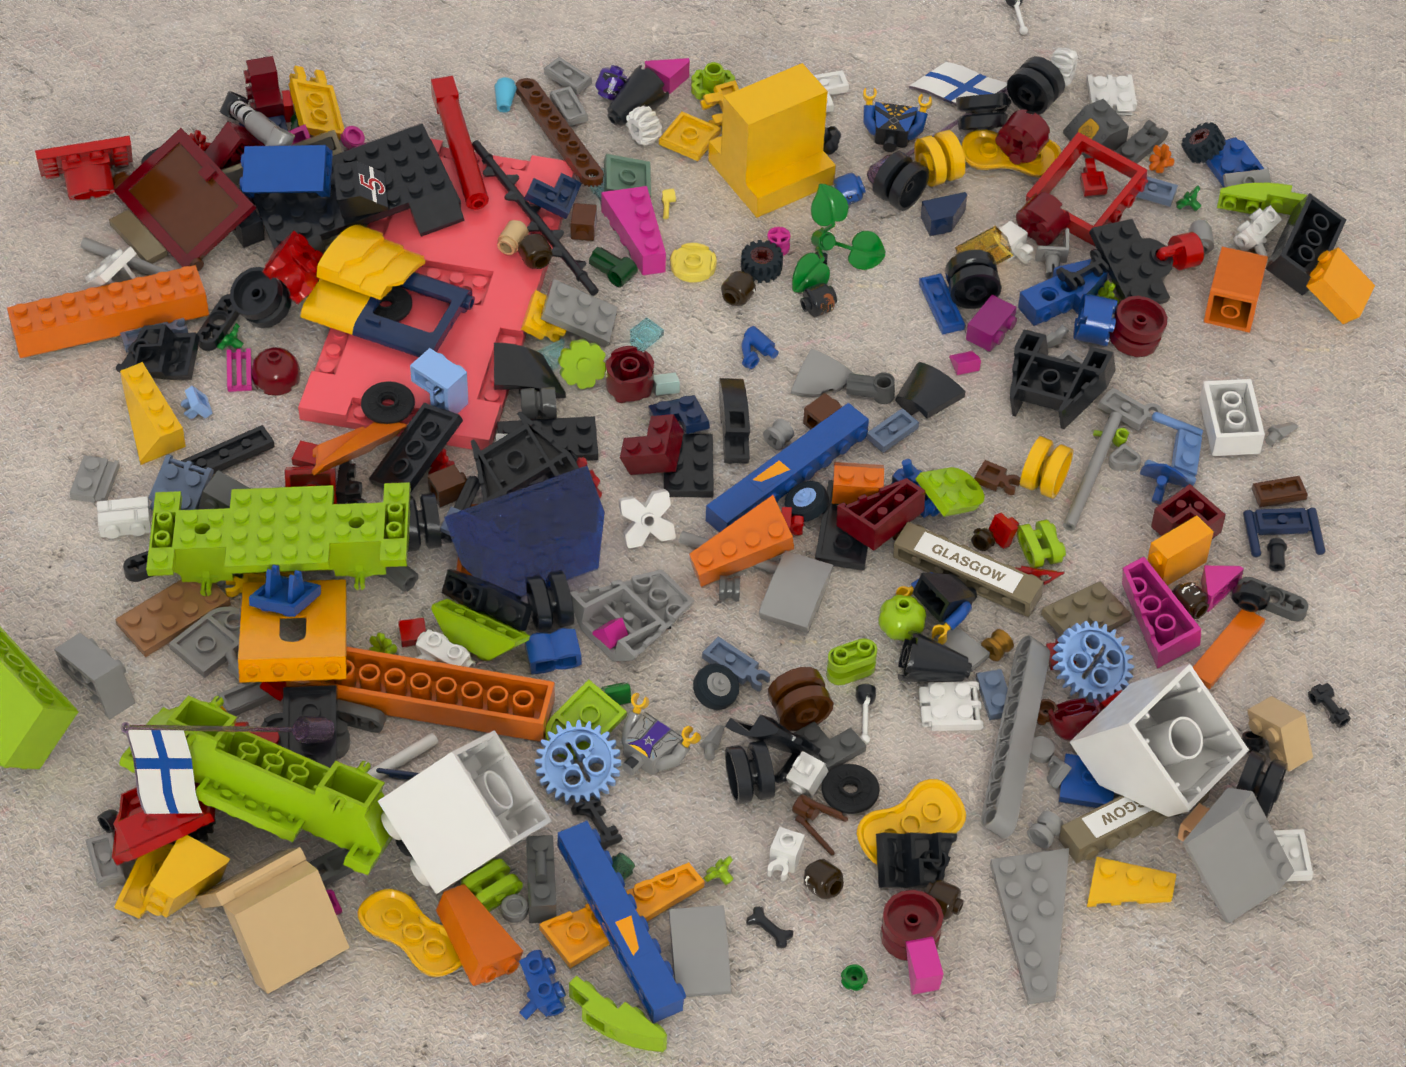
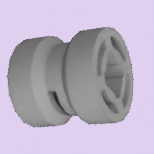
M1043 811L1037 818L1038 823L1033 824L1029 828L1027 835L1035 845L1045 849L1052 844L1054 836L1060 834L1061 826L1064 824L1055 813Z

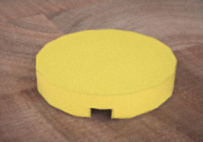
M683 244L681 248L675 249L671 254V271L682 281L692 283L707 280L716 270V255L704 244Z

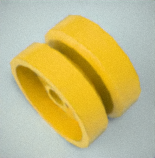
M951 130L935 133L934 137L929 135L916 140L914 145L915 160L929 169L928 186L934 187L943 184L946 180L953 181L964 176L966 167L965 157L958 138Z
M1039 436L1033 444L1024 464L1020 486L1033 491L1040 485L1041 495L1054 499L1059 493L1070 469L1074 453L1073 448L1060 444L1054 449L1053 440Z

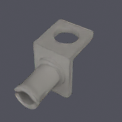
M1069 228L1065 229L1063 247H1037L1035 260L1046 262L1045 277L1047 279L1051 278L1052 271L1060 266V262L1067 263Z

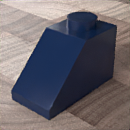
M966 192L922 201L921 219L929 236L952 232L966 210Z

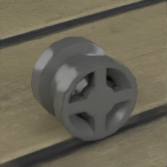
M720 575L719 601H724L726 598L739 601L740 576L727 578L725 575Z

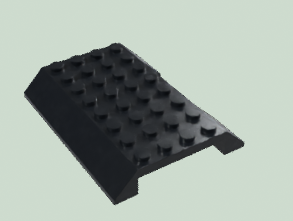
M423 123L410 126L333 155L330 197H321L316 192L254 193V198H251L263 220L274 250L287 236L295 231L303 235L311 247L324 255L326 250L322 240L339 235L353 225L363 226L407 209L411 210L413 221L420 236L465 221L453 186ZM358 161L384 172L389 210L342 219L337 202L333 165Z

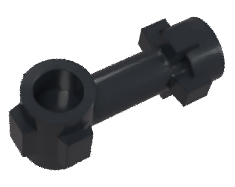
M1329 683L1318 684L1308 692L1309 700L1313 705L1322 703L1330 712L1329 720L1332 724L1335 723L1341 728L1351 720L1348 710L1342 707L1339 708L1332 700L1334 690Z

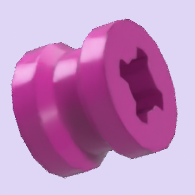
M784 227L771 228L767 234L768 241H770V244H777V247L781 248L783 256L786 255L790 250V232Z

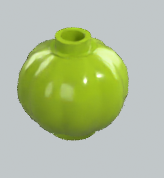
M895 595L881 605L878 624L890 639L910 640L911 635L908 634L910 630L919 633L923 632L926 610L916 598Z

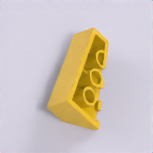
M143 362L121 370V380L140 465L186 447L183 427Z

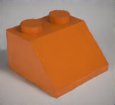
M834 462L832 504L845 503L848 505L858 501L859 496L864 494L867 497L878 493L879 489L884 487V465Z

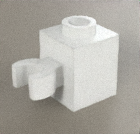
M1011 220L994 232L991 237L990 251L1007 263L1016 255L1021 262L1028 263L1032 259V256L1029 254L1034 249L1029 244H1026L1028 232Z
M802 751L786 776L790 790L799 796L806 794L812 798L827 775L828 769L824 762Z
M779 827L770 848L767 873L769 877L772 876L773 871L780 870L782 871L781 881H785L788 877V872L795 873L804 850V834Z

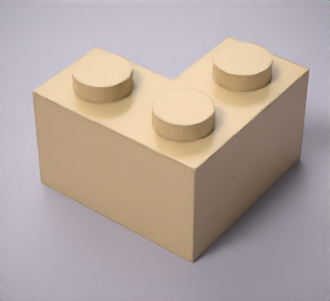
M1273 696L1247 709L1249 728L1254 734L1268 740L1271 761L1278 759L1288 763L1287 771L1289 772L1313 758L1306 715L1303 712Z

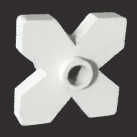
M666 489L652 491L646 502H639L633 496L618 500L620 514L633 521L623 532L625 545L628 548L642 546L650 532L661 542L675 539L674 524L661 517L671 506L669 492Z

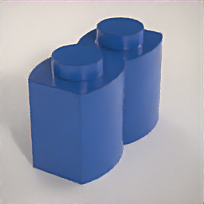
M560 628L551 634L534 633L530 635L529 641L525 642L531 674L548 673L556 669H571L582 665L581 651L575 629Z

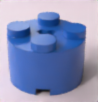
M1083 294L1078 306V318H1075L1073 338L1081 342L1107 347L1110 337L1108 332L1114 331L1116 318H1112V314H1115L1117 300Z

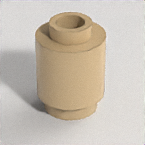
M509 221L498 237V249L506 255H512L517 252L520 242L529 234L526 225L521 221Z

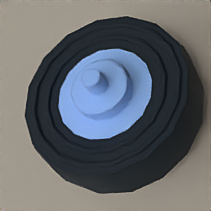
M805 481L794 486L788 492L784 505L785 507H792L791 517L803 516L804 522L819 517L825 512L829 505V496L825 487L819 482Z

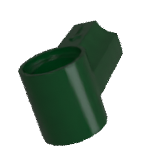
M596 247L589 258V264L606 274L609 281L616 287H622L638 273L637 265L632 259L628 257L620 259L602 247Z

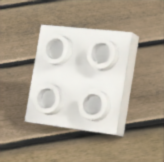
M130 246L124 251L118 249L112 255H108L100 262V267L92 270L85 277L86 282L81 288L86 290L92 287L109 285L113 283L111 278L115 274L124 281L136 278L126 263L137 253Z

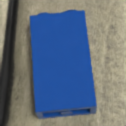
M326 145L245 146L244 154L241 156L243 177L240 178V189L249 198H254V193L316 192L321 197H330L333 151Z

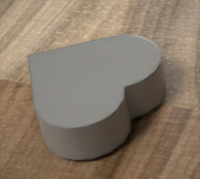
M1123 443L1111 453L1108 464L1115 471H1122L1124 469L1136 471L1140 468L1141 456Z

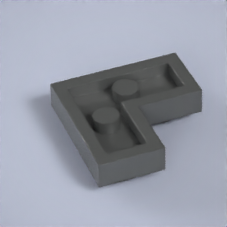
M815 721L794 732L804 736L821 749L818 755L811 756L824 762L828 772L866 751V744L851 727L831 739L827 737Z

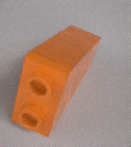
M463 884L444 891L436 912L471 984L476 986L484 982L489 983L499 976L509 975L516 971L524 951L469 888Z

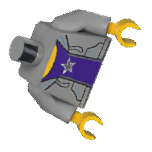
M634 693L631 697V703L634 708L629 711L623 726L621 742L624 746V756L627 758L622 764L623 769L630 775H634L640 768L650 775H654L660 770L663 771L679 766L690 750L689 745L700 741V734L695 732L689 738L693 727L686 726L680 735L646 711L641 714V709L648 707L649 699L645 696L643 703L638 705L637 699L640 694Z

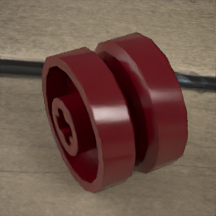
M1142 296L1127 297L1117 306L1114 314L1116 323L1114 331L1109 332V339L1118 351L1134 357L1148 356L1154 353L1159 346L1167 326V314L1156 301Z
M917 890L901 891L891 896L884 907L880 932L882 944L886 950L894 957L908 961L906 941L927 937L934 938L937 949L943 923V913L939 903L927 893Z

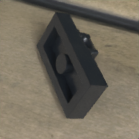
M351 460L339 465L336 485L337 504H347V500L362 498V482L351 480V478L356 477V463H352Z

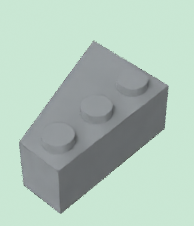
M78 633L54 649L62 669L81 689L87 687L93 694L90 696V699L95 704L98 702L102 703L105 710L104 713L109 720L135 704L124 675L126 673L125 666L119 659L114 660L106 649H100L92 638L88 639L83 634Z

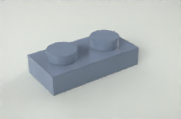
M1147 176L1148 183L1145 185L1144 191L1139 192L1136 197L1171 207L1178 185Z
M902 408L868 431L866 439L884 453L917 430L919 422Z
M997 669L976 673V681L979 683L980 694L989 720L1002 718L1008 689L1002 670Z

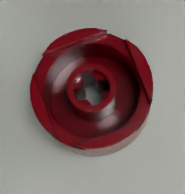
M1024 109L1015 111L999 130L995 138L996 144L1009 157V160L1016 165L1034 161L1050 139L1048 136L1050 128L1046 121L1036 113L1033 115L1026 113L1027 110Z
M1041 192L1039 195L1035 193L1016 214V221L1019 227L1028 232L1027 237L1035 240L1038 246H1048L1070 224V215L1068 211L1063 212L1061 209L1063 204L1056 197L1049 193Z
M623 346L615 349L606 360V388L615 401L618 403L638 401L652 394L654 386V360L652 356L645 350L644 352L637 350L635 346Z

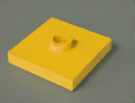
M681 111L659 138V145L699 161L709 149V141L721 134V128Z

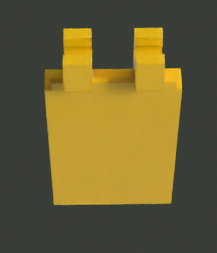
M295 65L293 68L295 74L290 73L288 85L299 126L306 125L309 135L313 136L335 130L338 140H341L340 137L344 131V125L332 85H327L324 71L315 69L314 75L316 78L311 77L309 81H306L304 68Z

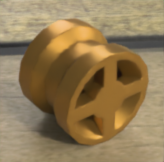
M996 629L991 634V638H986L981 642V646L990 652L989 658L991 660L999 661L1003 658L1004 652H1009L1014 648V643L1008 633L1004 630Z

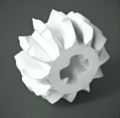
M1058 47L1051 57V62L1058 67L1064 77L1065 86H1068L1075 75L1078 56L1076 51L1065 47Z
M649 106L637 107L626 116V126L629 128V133H631L632 139L636 140L639 145H650L662 135L660 130L662 126L659 123V118H657L656 112L652 111Z

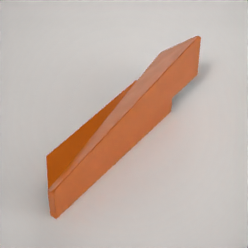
M373 422L366 428L362 426L319 444L313 449V457L316 458V466L312 469L313 475L315 476L371 452L377 446L391 441L407 425L400 422L392 424Z

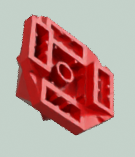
M194 782V784H195V791H196V789H197V787L200 785V783ZM137 787L122 793L119 814L113 823L115 834L112 858L116 865H120L125 861L134 860L178 840L204 825H208L215 821L216 808L207 806L198 800L202 813L147 814L144 813L141 807Z

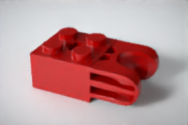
M293 231L275 248L262 272L270 280L272 278L281 280L289 289V297L299 305L312 292L320 279L316 277L317 266L323 254L311 247L303 235Z

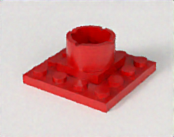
M130 135L35 150L41 177L45 176L46 179L60 177L59 174L64 173L68 197L70 200L75 201L89 200L91 197L100 198L113 194L115 188L111 165H115V168L129 166V163L133 162Z

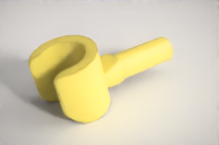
M674 189L662 191L663 219L669 218V203L676 202Z

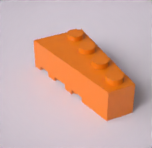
M772 495L689 554L691 565L702 587L719 580L720 575L727 577L781 555L785 551L793 550V536L774 495Z

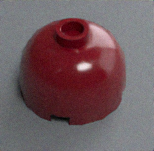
M272 347L265 349L253 361L252 380L257 389L259 387L264 390V394L275 396L287 394L292 391L291 387L296 383L298 385L300 382L301 373L297 359L284 348Z
M1078 698L1057 704L1058 710L1053 713L1051 708L1048 715L1053 731L1061 739L1071 741L1101 712V706L1097 699H1093V703H1087L1086 698Z

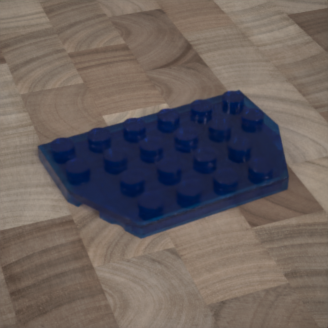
M588 466L575 469L444 517L461 566L472 576L498 585L521 597L527 596L526 577L539 574L546 583L549 572L562 570L568 581L599 569L605 511Z

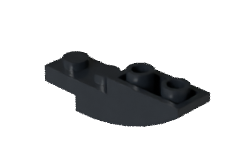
M719 378L720 421L723 429L724 463H749L750 420L744 380Z
M452 569L447 570L442 594L476 612H485L519 631L527 630L533 606L523 602L521 596L480 578Z

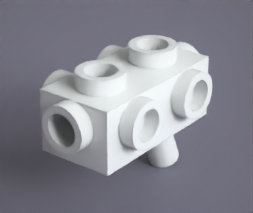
M1271 205L1263 211L1261 208L1257 209L1249 216L1250 221L1246 220L1237 228L1239 232L1232 239L1242 251L1246 252L1254 248L1257 254L1268 256L1263 246L1267 242L1265 236L1282 220Z
M428 629L419 635L416 641L417 659L470 668L475 667V662L471 660L469 651L461 645L452 644L443 634L432 632Z

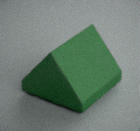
M622 682L602 686L601 690L619 705L631 703L630 684Z

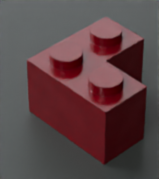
M273 56L246 60L247 70H243L245 83L249 84V86L245 87L247 99L252 100V102H249L250 107L256 112H261L267 118L284 115L285 118L284 104L279 89L278 73Z
M227 121L205 153L220 169H224L241 163V156L244 154L245 146L265 145L249 133L245 127Z
M674 414L651 416L647 436L623 439L619 458L630 475L676 472L684 431Z
M1189 484L1155 508L1151 528L1163 536L1193 517L1198 516L1214 531L1213 539L1222 532L1226 514Z

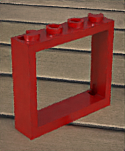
M1078 132L1026 194V202L1035 193L1037 195L1041 192L1050 193L1082 153L1131 178L1094 226L1069 213L1070 224L1067 226L1069 233L1095 247L1089 234L1090 230L1093 227L1120 221L1124 210L1133 205L1135 197L1139 192L1144 191L1145 185L1148 183L1147 169Z

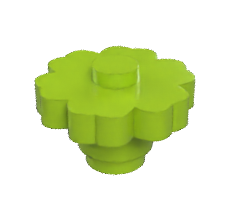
M708 63L703 70H696L695 74L692 75L691 93L695 95L696 99L702 100L704 95L714 93L713 89L716 85L734 81L735 76L731 71L724 70L719 63Z
M585 339L574 340L570 343V349L564 348L561 350L558 364L562 368L559 374L568 385L576 384L580 389L593 387L596 382L595 379L601 380L604 378L606 363L603 360L606 354L597 343L589 344Z

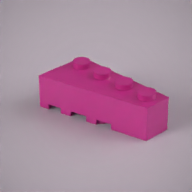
M647 186L601 192V212L605 217L607 216L610 226L620 236L621 243L629 250V255L641 274L650 275L666 272V252Z
M1143 556L1123 567L1122 586L1157 669L1200 646L1202 629L1146 558Z

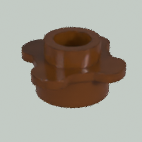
M1050 699L1041 700L1037 719L1039 725H1046L1047 722H1050L1048 712L1051 708L1053 713L1057 711V705L1054 701Z

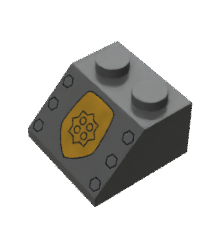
M1104 99L1084 106L1063 130V134L1071 141L1079 132L1115 151L1127 141L1129 126ZM1082 153V155L1085 158H1093L1085 153Z

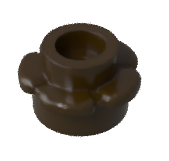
M976 528L973 531L974 535L971 538V542L976 549L986 551L995 545L994 535L989 529Z

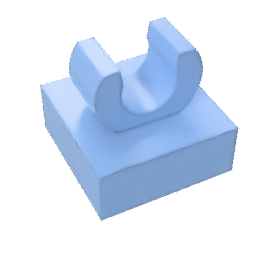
M193 385L185 390L187 399L181 402V406L187 410L184 412L185 416L193 419L199 414L206 419L213 414L205 394Z

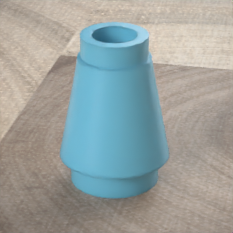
M503 77L498 79L494 85L496 105L498 111L508 112L510 111L517 87L514 80Z

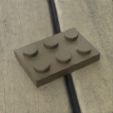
M1101 581L1043 607L1040 614L1060 636L1068 628H1071L1076 623L1081 625L1084 621H1087L1089 625L1097 621L1099 628L1107 624V632L1129 622L1132 614Z

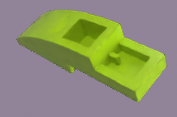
M1280 183L1238 184L1221 188L1217 208L1252 214L1259 208L1263 211L1271 205L1277 213L1291 215L1294 207L1307 195L1291 192L1292 185Z
M578 976L569 982V997L582 1007V1021L594 1030L617 1042L634 1048L664 1052L667 1049V1034L659 1024L650 1022L639 1008L632 1007L627 1002H624L617 1009L616 1004L610 998L601 996L590 982L583 981Z

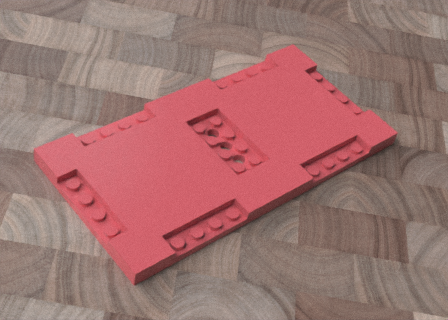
M431 139L461 201V211L465 221L420 236L413 221L411 210L407 209L369 223L367 228L382 232L384 239L403 245V248L408 251L423 255L425 264L414 272L472 291V296L475 297L472 309L467 310L466 313H460L437 353L443 354L449 361L462 366L467 371L469 404L458 413L463 422L446 445L472 449L471 441L474 439L480 449L483 450L493 444L497 431V422L500 421L510 390H494V343L524 345L527 333L522 331L521 327L531 295L535 290L541 291L548 265L542 269H532L526 266L519 251L512 255H506L498 249V237L509 221H521L528 227L531 220L517 202L505 200L504 196L508 191L496 176H483L482 172L487 165L483 164L477 152H475L489 202L485 207L478 210L468 208L450 149L443 147L442 140ZM493 155V159L506 175L517 174L519 176L515 186L524 197L533 178L552 187H555L561 173L576 180V175L565 160L532 155L530 161ZM541 208L537 214L550 230H560L563 218ZM539 231V232H529V234H528V235H530V234H540V235H542V233H541L540 231ZM405 289L412 298V308L409 314L399 323L426 332H433L450 304ZM389 301L380 303L383 307H388L392 304ZM330 328L315 371H311L298 406L300 420L357 429L362 426L366 428L374 421L369 419L361 408L363 394L377 383L391 381L405 385L414 395L415 406L412 413L400 421V423L408 425L423 403L430 404V393L411 381L410 365L419 357ZM388 399L384 400L382 404L390 406L394 404V401ZM404 429L397 435V437L401 435Z

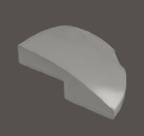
M811 348L797 375L791 394L801 397H820L822 393L828 392L833 389V393H836L847 386L849 374L854 373L837 360Z

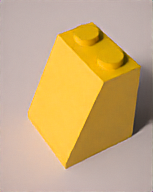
M188 835L178 839L151 882L142 905L147 906L146 909L156 916L169 917L194 900L196 896L218 884L224 875L230 858Z

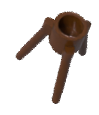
M801 794L792 808L793 813L797 814L795 821L803 825L830 855H834V850L807 820L813 821L819 812L847 822L848 818L843 816L842 812L816 802L805 794Z

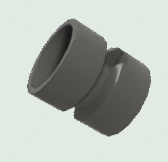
M542 387L540 391H536L534 388L520 389L521 411L530 420H536L538 416H541L543 419L557 418L555 387Z

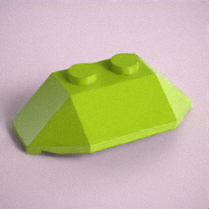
M450 599L434 603L431 607L444 636L448 638L449 642L465 647L469 652L477 655L479 659L484 661H490L529 641L530 635L524 631H519L489 614L476 612L465 605L454 603Z

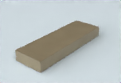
M129 209L109 219L110 226L131 246L142 260L153 264L168 256L165 247Z

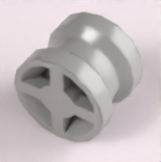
M779 418L774 421L772 427H768L763 432V436L772 448L778 450L785 445V441H790L794 437V430L787 421Z

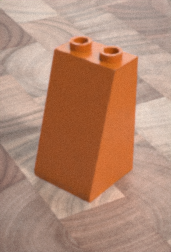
M1227 247L1221 248L1209 294L1204 323L1250 333L1268 256Z

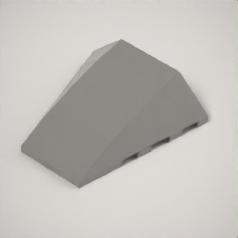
M662 569L632 576L630 581L622 582L621 580L612 581L609 586L599 588L596 585L588 587V590L578 593L577 590L570 592L574 614L580 629L612 661H630L637 658L682 616L695 601ZM622 617L628 635L618 640L615 647L609 649L592 633L610 620Z

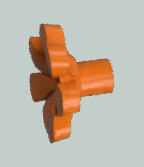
M1162 144L1161 147L1155 145L1153 148L1155 155L1152 154L1149 158V161L1153 162L1149 165V170L1163 173L1164 167H1172L1175 161L1174 158H1171V151H1169L1168 145Z

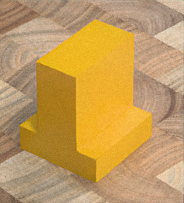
M803 63L724 95L722 136L709 141L708 161L756 218L817 192L820 183L831 186L835 179L836 165L823 151L828 91Z

